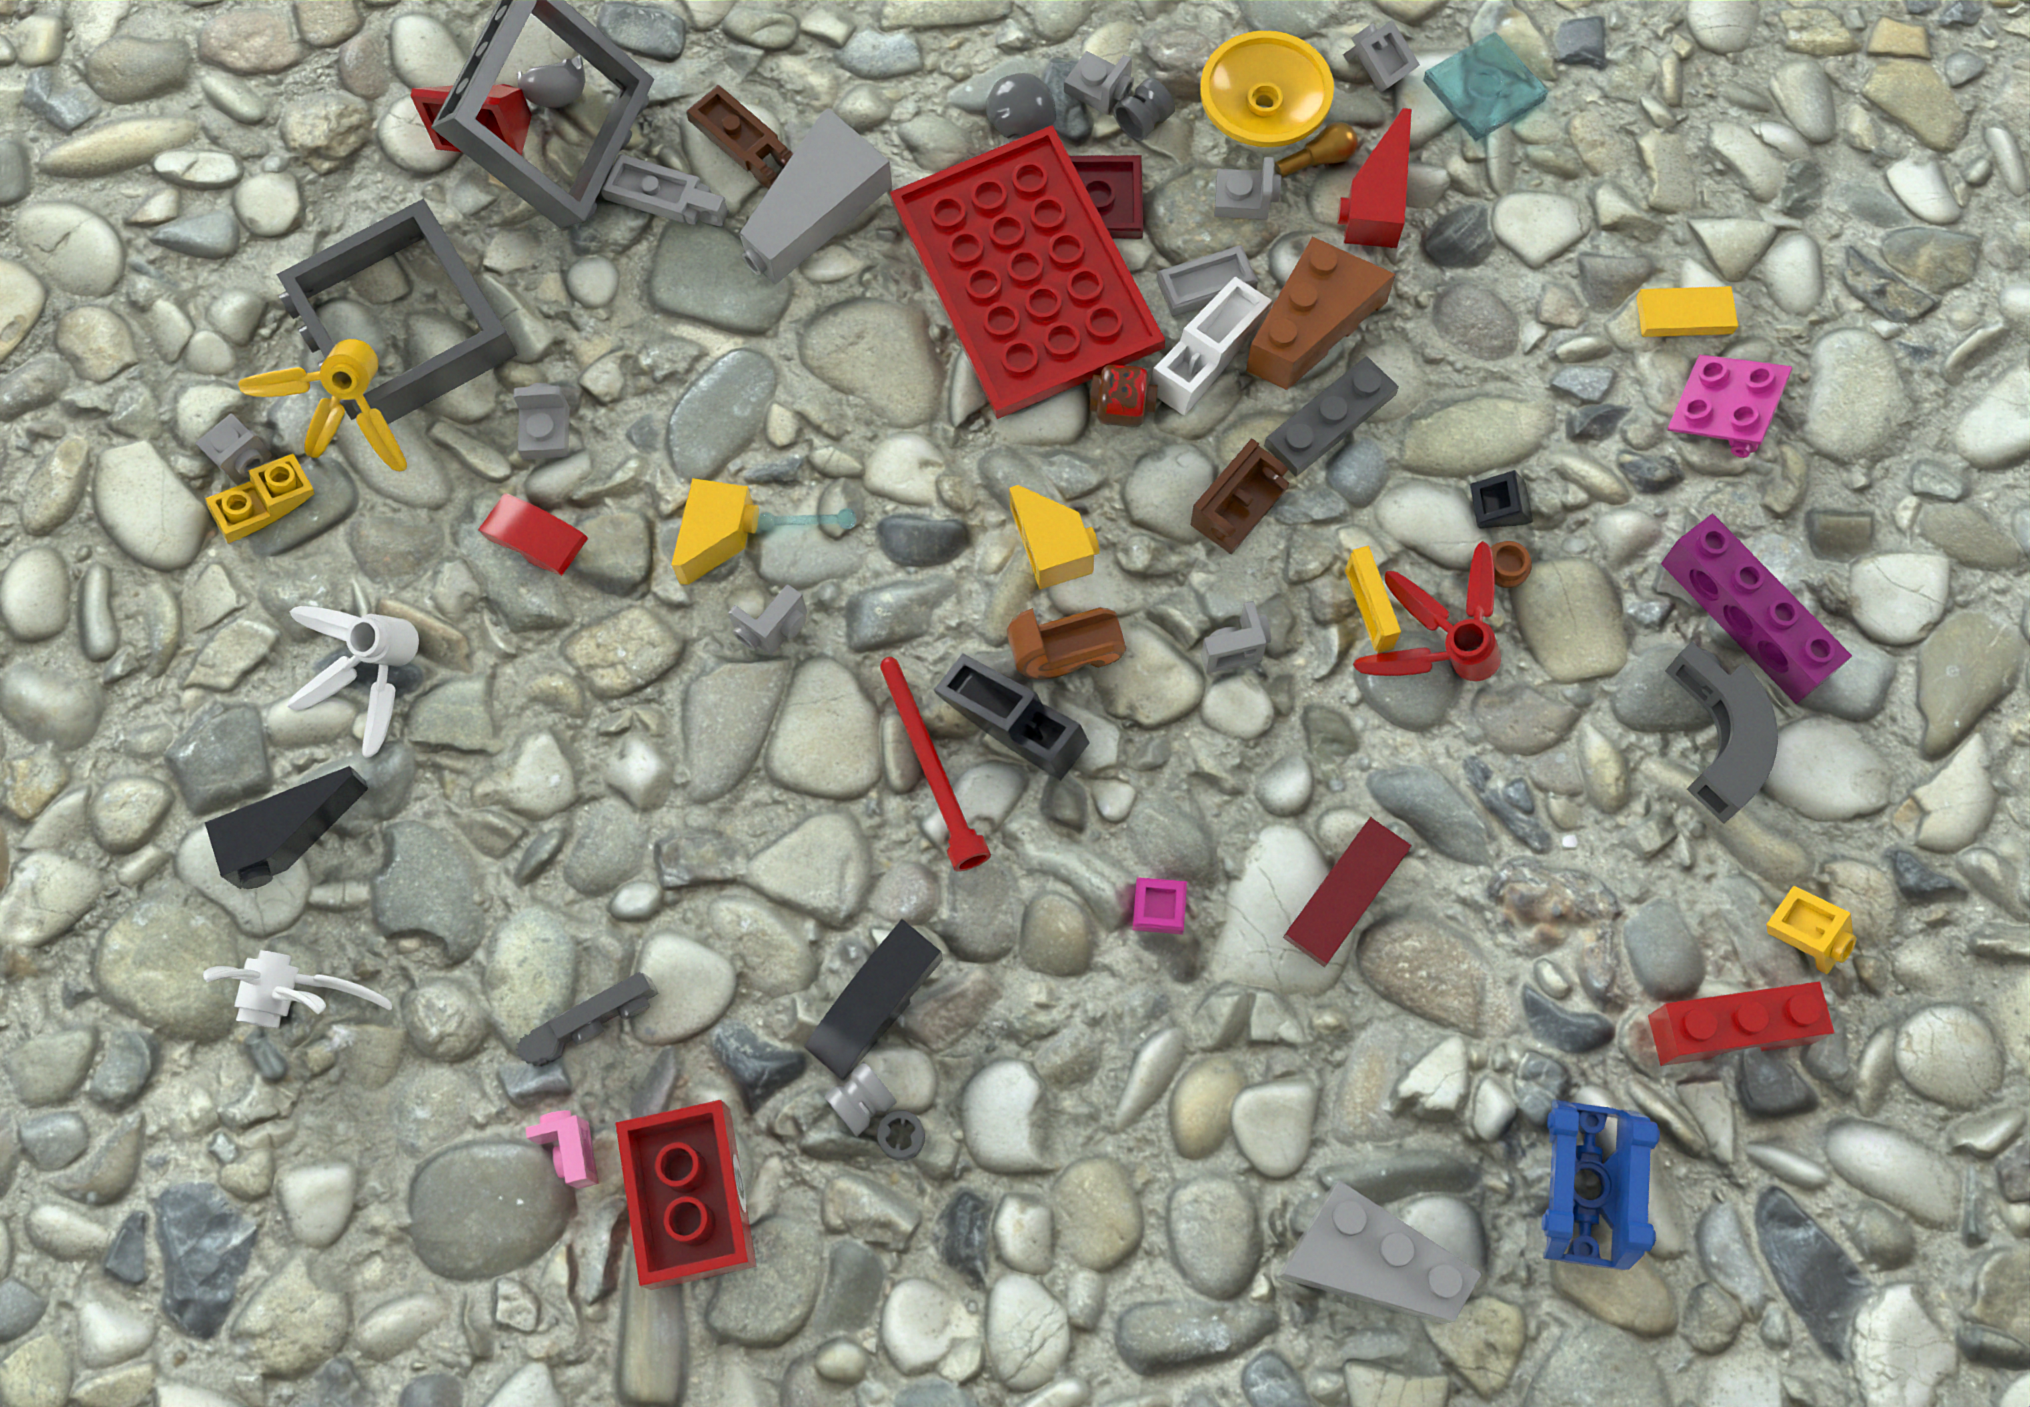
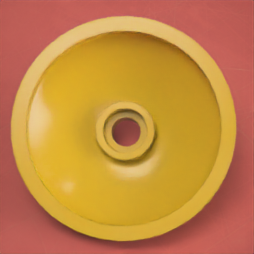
M1278 31L1248 32L1224 42L1207 60L1203 68L1200 84L1201 102L1211 122L1230 138L1256 147L1286 146L1311 135L1326 119L1334 94L1332 73L1322 55L1302 39Z

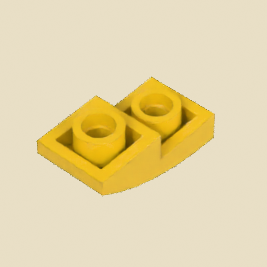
M294 454L248 470L251 481L205 498L208 509L228 544L277 521L315 494L311 483Z

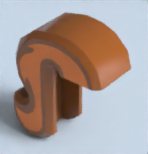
M1099 607L1038 625L1034 610L1031 608L1013 618L1007 628V636L1016 669L1028 679L1046 680L1058 678L1088 664L1100 668L1118 661L1126 651L1117 614L1108 608Z

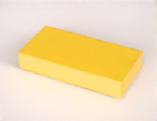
M1732 286L1640 289L1636 297L1642 337L1734 334L1738 328Z
M1369 545L1353 549L1345 573L1372 646L1377 654L1393 650L1401 630Z

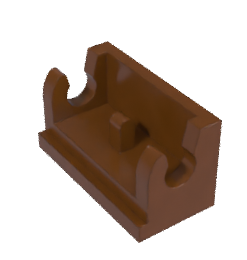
M1251 438L1193 505L1190 525L1232 555L1288 489L1289 482L1283 478L1288 471L1287 467L1276 457L1261 448L1259 443Z

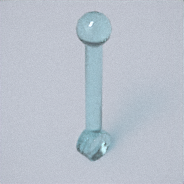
M848 508L840 510L838 514L774 516L771 512H763L758 518V525L763 530H771L775 525L839 524L843 529H851L856 524L855 512Z

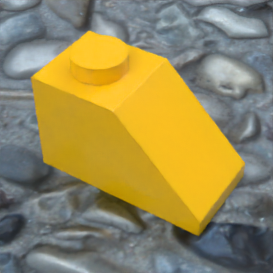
M692 478L671 563L680 584H691L745 549L748 533L756 532L759 520V506L753 504L748 486Z
M1020 485L1009 487L1010 510L1039 590L1092 574L1094 571V555L1100 554V548L1094 529L1092 527H1084L1079 512Z

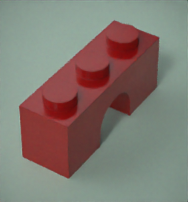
M1820 981L1666 1003L1648 1015L1660 1066L1708 1060L1724 1053L1760 1047L1763 1052L1811 1045L1835 1033Z

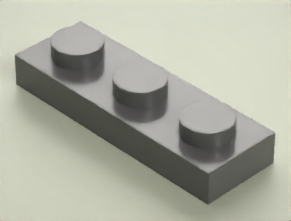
M1366 356L1268 435L1265 439L1264 447L1297 477L1396 396L1399 386Z

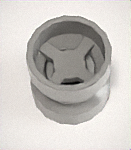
M865 1062L852 1071L851 1080L844 1086H835L824 1095L826 1101L856 1137L869 1127L870 1118L877 1112L885 1113L897 1103L887 1087Z

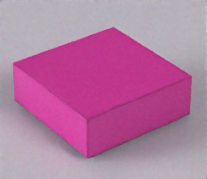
M1137 877L1132 930L1183 935L1187 881Z

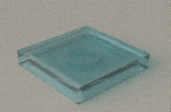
M1495 31L1425 71L1423 79L1424 83L1475 142L1543 103L1549 92Z

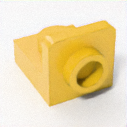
M1796 886L1791 888L1766 924L1769 935L1815 957L1817 970L1825 974L1830 972L1837 961L1844 963L1848 959L1857 939L1853 935L1850 912Z

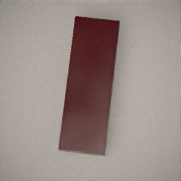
M1370 817L1286 931L1283 938L1325 968L1412 845Z

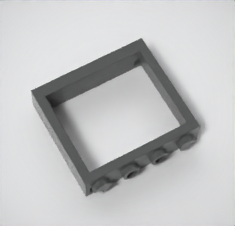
M498 0L431 128L561 229L578 223H584L594 214L597 208L595 199L604 185L619 151L630 141L632 137L630 128L636 116L646 108L649 102L647 94L655 79L565 0ZM531 13L620 89L569 193L476 120L484 101Z
M424 198L276 274L286 290L278 295L292 319L301 316L306 324L298 328L301 336L312 353L321 350L326 359L335 345L308 298L425 238L480 327L481 332L363 394L370 408L378 409L387 424L518 355L506 330ZM325 359L318 362L320 368ZM341 399L340 403L344 406L351 420L355 419L359 413H362L355 399Z

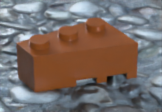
M1312 236L1251 343L1246 371L1288 390L1328 355V351L1345 336L1348 338L1357 330L1358 325L1374 310H1380L1388 302L1396 274Z

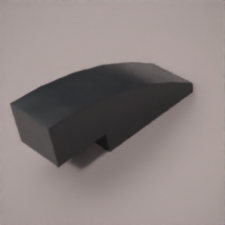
M962 653L934 689L936 695L984 732L1060 781L1090 744L1080 723L1043 704L1036 692Z
M901 919L843 990L812 1033L804 1048L838 1078L844 1081L910 1005V998L943 961L942 952L906 921Z

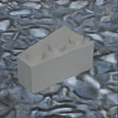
M1339 1180L1329 1189L1276 1278L1321 1289L1338 1296H1346L1364 1301L1381 1308L1443 1325L1456 1320L1482 1273Z

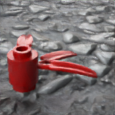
M1482 541L1476 546L1471 562L1466 614L1469 617H1474V619L1462 620L1454 626L1447 621L1449 618L1448 610L1423 589L1398 572L1387 571L1384 578L1387 587L1412 616L1430 631H1435L1440 626L1448 633L1445 640L1447 651L1431 653L1429 648L1422 647L1368 655L1354 661L1353 666L1357 671L1374 676L1415 675L1430 672L1433 666L1432 662L1451 660L1455 672L1461 678L1468 681H1483L1495 674L1501 663V652L1493 630L1488 624L1483 622V617L1487 618L1493 614L1495 594L1494 561L1492 550L1487 543Z

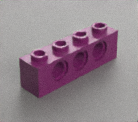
M1713 513L1678 539L1661 562V565L1796 705L1828 680L1852 657L1843 645Z

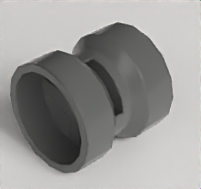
M1147 78L1135 89L1133 97L1126 96L1114 106L1113 113L1118 125L1125 134L1136 141H1142L1154 130L1156 122L1163 123L1175 112V103L1164 85L1158 80Z

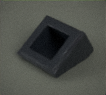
M1515 470L1470 484L1476 522L1479 529L1518 526L1533 522L1526 483Z

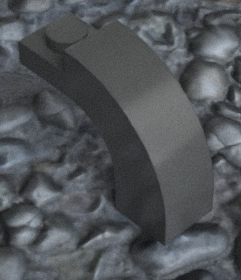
M1692 641L1678 654L1665 672L1708 711L1715 723L1718 733L1716 756L1711 765L1687 790L1725 824L1762 788L1773 768L1778 746L1776 716L1762 684L1744 663L1729 675L1722 669V665L1716 656L1707 650L1700 649Z

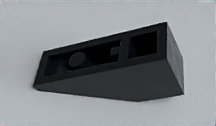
M347 766L205 822L220 876L239 889H254L268 884L272 881L274 875L287 871L368 790L366 781L351 766Z

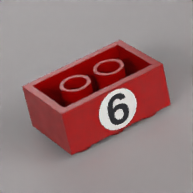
M716 1100L615 1122L639 1286L655 1290L757 1267L731 1109L722 1100Z

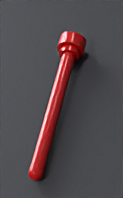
M886 657L881 661L880 669L951 835L948 839L950 847L947 849L951 864L956 872L975 868L985 863L991 857L990 850L984 836L977 835L975 829H969L899 662L894 657Z

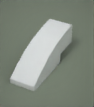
M1234 277L1183 329L1180 342L1154 367L1149 384L1158 385L1157 398L1185 416L1238 353L1270 308L1272 300L1242 280Z

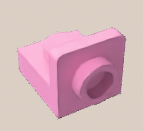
M569 1110L544 1114L539 1117L540 1124L525 1128L527 1139L536 1144H545L559 1140V1146L553 1148V1161L558 1177L565 1178V1184L577 1189L599 1184L589 1122L577 1115L572 1116Z

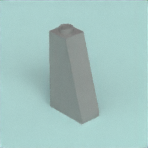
M827 108L818 117L740 231L744 248L742 258L747 266L756 275L760 276L763 273L774 284L779 283L892 187L889 160L833 111Z

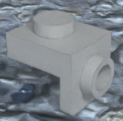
M788 584L757 620L736 605L728 612L735 628L732 631L733 635L749 649L755 650L759 646L771 656L786 638L792 639L800 632L807 618V609L803 595Z

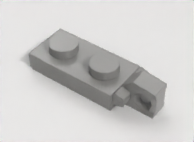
M622 154L618 155L601 189L605 200L682 223L696 224L699 219L703 223L722 227L729 214L725 197L712 194L710 187L702 184L699 177Z

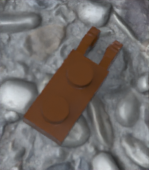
M720 85L714 87L686 110L690 123L747 172L751 171L756 180L768 190L778 176L773 169L767 166L763 159L771 154L776 163L784 169L794 154L778 140V135Z

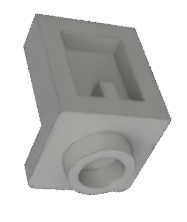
M1393 20L1380 29H1377L1374 23L1370 24L1351 38L1355 46L1342 54L1347 62L1358 56L1380 93L1420 66Z
M1086 51L1065 79L1064 93L1109 115L1117 102L1129 96L1133 88L1134 78L1131 77L1132 58L1123 55L1118 63L1114 65Z
M1264 157L1262 171L1217 169L1214 217L1267 220L1270 203L1279 202L1281 175L1273 174L1274 158Z
M534 383L528 387L514 388L513 398L519 408L518 452L521 458L568 457L570 407L561 388L546 383Z
M232 413L196 442V445L236 485L250 477L248 470L264 465L273 456L260 438L252 430H248Z
M1254 601L1243 604L1240 618L1243 630H1238L1235 627H1226L1213 632L1210 637L1204 638L1201 658L1206 674L1262 662L1266 644L1271 643V631L1266 615H1258Z

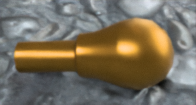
M1331 123L1313 140L1306 143L1304 149L1276 161V171L1278 175H1281V178H1284L1310 165L1316 167L1322 164L1344 162L1352 157L1358 146L1357 134L1347 123Z

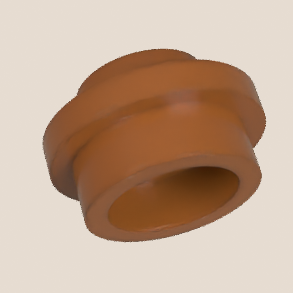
M1514 541L1499 542L1490 547L1494 561L1495 585L1503 588H1513L1524 583L1532 569L1531 557L1526 548Z

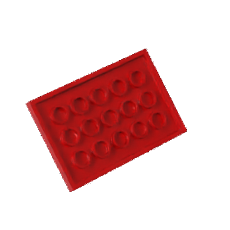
M1053 125L889 192L897 215L997 419L1092 380L1094 374L1101 375V371L1106 365H1127L1165 349V338Z

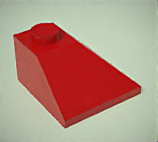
M507 84L493 85L476 120L522 156L532 117L522 88H515ZM453 85L412 88L410 96L435 149L462 152L431 128Z

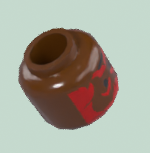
M1114 364L1106 365L1102 369L1101 375H1093L1090 411L1097 412L1098 420L1105 425L1139 427L1144 422L1146 412L1155 413L1158 385L1149 384V374L1145 368Z

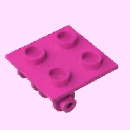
M1699 354L1670 421L1668 431L1729 440L1733 455L1740 458L1748 457L1750 453L1757 450L1759 445H1762L1791 374L1792 366Z

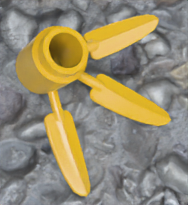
M357 339L340 341L322 363L320 371L306 373L303 368L295 367L253 375L239 381L238 387L245 395L278 397L306 393L310 389V382L321 380L323 387L333 396L331 399L323 398L318 403L305 438V453L312 458H319L335 435L345 414V408L340 404L341 399H355L362 413L357 415L356 422L374 451L392 470L400 472L407 469L404 454L383 415L378 409H371L363 395L376 375L379 366L376 353L366 342Z

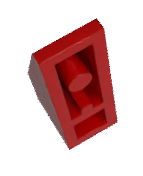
M1403 108L1353 178L1348 198L1340 197L1337 225H1345L1343 243L1387 248L1398 247L1405 224L1412 109Z

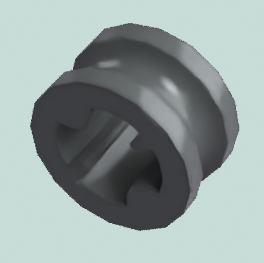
M899 1110L887 1114L881 1120L877 1129V1140L882 1151L889 1158L896 1161H907L916 1157L922 1150L925 1143V1131L921 1121L913 1113ZM898 1122H901L903 1128L906 1127L907 1123L915 1128V1131L910 1134L912 1145L904 1150H901L899 1143L895 1149L887 1143L893 1137L890 1128Z

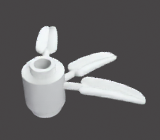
M298 606L293 608L289 612L296 622L320 633L346 641L349 650L354 656L350 659L347 656H343L294 694L288 701L287 707L292 710H303L314 706L355 680L357 672L354 667L361 661L379 664L377 682L371 686L362 746V755L365 758L374 756L378 753L385 739L394 705L395 687L393 684L387 683L388 666H403L414 658L419 645V637L415 627L405 619L377 614L357 617L314 606Z
M260 950L258 959H246L244 969L230 966H214L203 972V978L207 983L227 978L240 979L241 982L234 1005L235 1008H239L236 1021L258 1026L279 1028L281 1017H287L291 1000L305 1004L317 1014L325 1010L326 1004L323 999L313 993L295 991V983L344 991L374 1002L387 1010L392 1009V1003L389 999L361 985L321 974L315 976L298 974L299 968L289 965L291 956L276 952Z

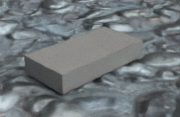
M1242 245L1157 271L1156 278L1172 317L1207 306L1234 277L1242 280L1255 290H1257L1258 280Z

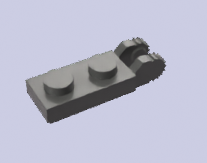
M638 972L550 1019L543 1025L531 1030L529 1035L524 1034L525 1036L520 1038V1042L517 1043L518 1048L516 1050L519 1053L517 1056L521 1057V1061H526L527 1064L532 1063L534 1066L539 1065L541 1067L543 1064L548 1065L549 1061L554 1062L562 1057L566 1043L573 1040L576 1046L584 1044L604 1032L602 1024L620 1015L622 1020H627L644 1012L650 1007L648 999L659 994L652 979L644 973Z

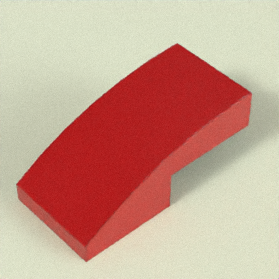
M507 493L503 494L478 529L487 540L519 552L529 563L560 576L564 574L588 540V537L583 532L570 524Z

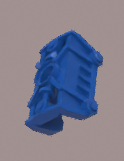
M1554 1099L1551 1103L1552 1111L1547 1119V1127L1550 1131L1549 1143H1552L1549 1209L1543 1214L1541 1223L1544 1235L1547 1237L1543 1259L1608 1269L1629 1270L1645 1255V1251H1651L1656 1241V1232L1653 1225L1648 1223L1651 1149L1656 1147L1660 1139L1657 1123L1650 1122L1649 1117L1637 1111L1570 1103L1569 1101ZM1607 1117L1617 1118L1616 1150L1602 1163L1603 1149L1595 1146L1596 1134L1604 1129ZM1579 1130L1584 1134L1583 1145L1576 1146ZM1579 1170L1591 1171L1599 1178L1601 1191L1595 1200L1582 1198L1574 1189L1575 1175ZM1600 1215L1612 1230L1611 1261L1601 1259L1599 1245L1591 1237V1226L1599 1225ZM1574 1222L1579 1223V1236L1570 1242L1573 1235ZM1569 1246L1567 1254H1564L1567 1247Z

